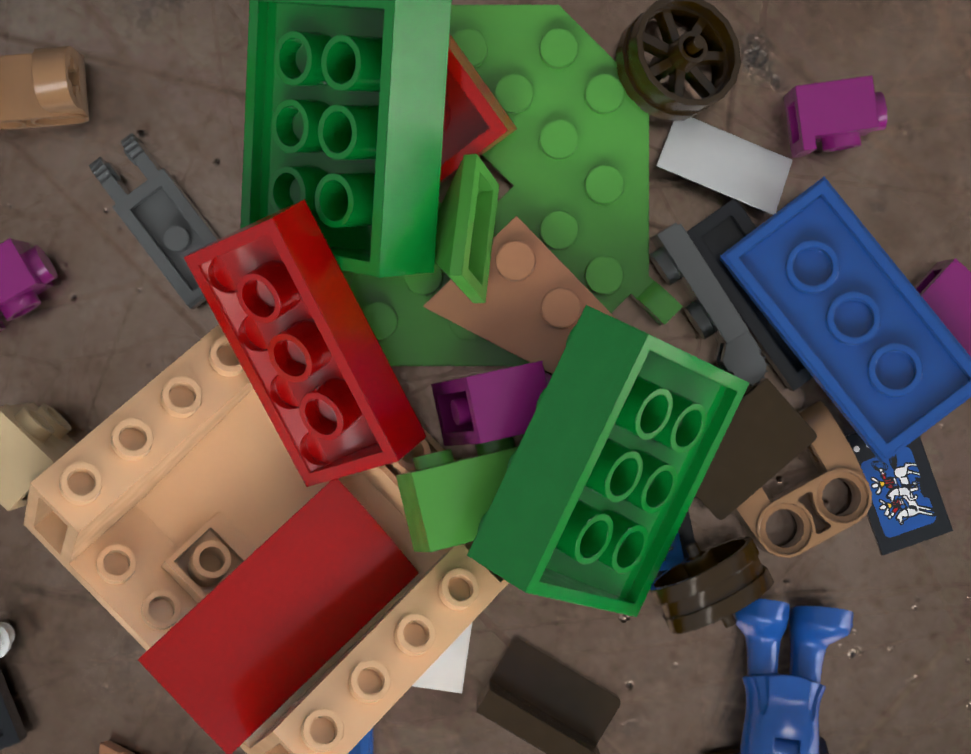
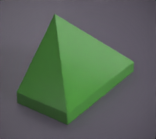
M477 154L464 155L438 210L435 263L472 303H486L499 183Z

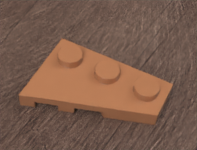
M517 216L493 238L486 303H472L450 279L423 305L427 310L529 363L542 361L544 371L552 375L566 348L568 335L573 327L577 325L586 305L615 318Z

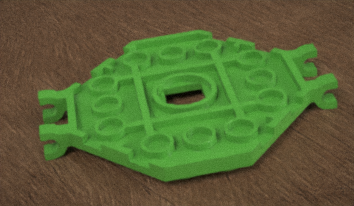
M451 5L450 35L517 127V130L482 155L513 186L497 202L493 238L517 216L610 313L630 295L659 326L665 325L683 306L649 276V114L644 112L627 95L618 77L616 61L560 5ZM436 263L434 265V273L382 278L341 270L390 366H518L529 363L423 307L450 280Z

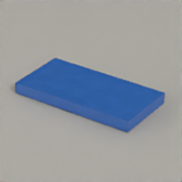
M822 177L720 255V261L881 463L886 462L971 398L970 355L825 177Z

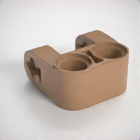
M71 46L37 48L34 49L33 53L0 56V130L73 125L89 121L84 55Z
M817 401L798 412L817 435L816 440L806 448V451L818 472L768 499L761 487L733 511L754 543L761 550L777 557L791 558L808 551L858 523L867 515L871 507L872 492L869 483L842 430L828 408L821 401ZM836 478L844 481L850 487L852 493V501L849 508L838 515L830 513L822 500L825 486ZM784 509L795 518L797 532L788 544L777 546L767 536L766 522L775 511Z

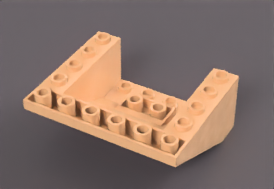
M218 324L30 483L23 525L147 651L330 481L306 487L222 328ZM424 428L423 430L427 437L399 461L338 478L394 541L419 574L240 745L247 754H348L509 584V582L467 556L473 541L434 552H414L396 475L414 471V457L444 450Z

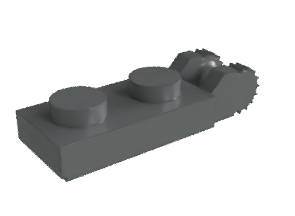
M130 133L120 142L124 147L127 157L135 166H138L147 178L144 183L130 193L122 182L117 170L111 163L102 159V157L92 162L89 167L116 203L112 206L185 304L190 309H195L205 302L206 299L183 257L219 238L171 174L164 168L161 169L140 140L133 133Z
M677 222L671 224L650 237L657 248L649 254L656 269L669 286L678 281L692 302L684 307L690 322L704 340L713 335L718 345L714 359L717 366L749 382V386H753L754 383L760 384V380L762 378L765 379L764 375L768 372L766 370L768 363H765L764 360L766 357L760 355V347L682 224H677Z

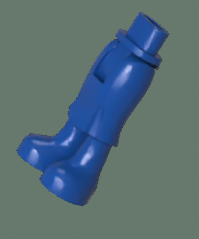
M757 599L733 614L737 621L736 626L745 636L747 650V675L742 677L746 692V711L740 754H819V708L826 686L821 684L822 665L828 646L850 635L853 628L854 612L822 606H795L790 608V604L786 602ZM788 622L790 639L789 675L778 674L780 645Z

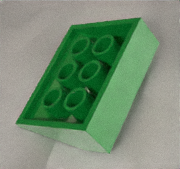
M249 0L240 229L305 199L341 270L378 278L434 273L452 0Z
M586 305L577 325L573 327L568 335L566 348L548 386L538 398L536 411L520 445L509 459L507 472L489 510L484 514L479 523L478 533L467 556L525 593L637 617L748 388L749 382Z

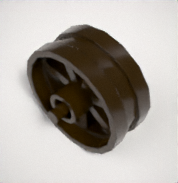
M658 0L654 2L623 31L616 50L618 77L627 95L644 112L662 120L684 121L703 112L710 105L724 98L736 83L741 65L739 41L730 22L714 5L704 0ZM656 19L663 41L644 32L649 20ZM674 21L688 27V31L679 36ZM644 51L654 55L650 62V68L645 60ZM697 66H711V82ZM685 80L702 99L683 98ZM662 84H668V90Z
M746 536L720 543L700 551L696 541L686 545L685 549L689 557L657 577L649 591L656 604L661 605L664 611L663 618L672 634H683L722 620L725 628L735 625L737 621L733 614L764 595L771 589L774 580L768 568L761 564L758 558L759 551L753 539Z

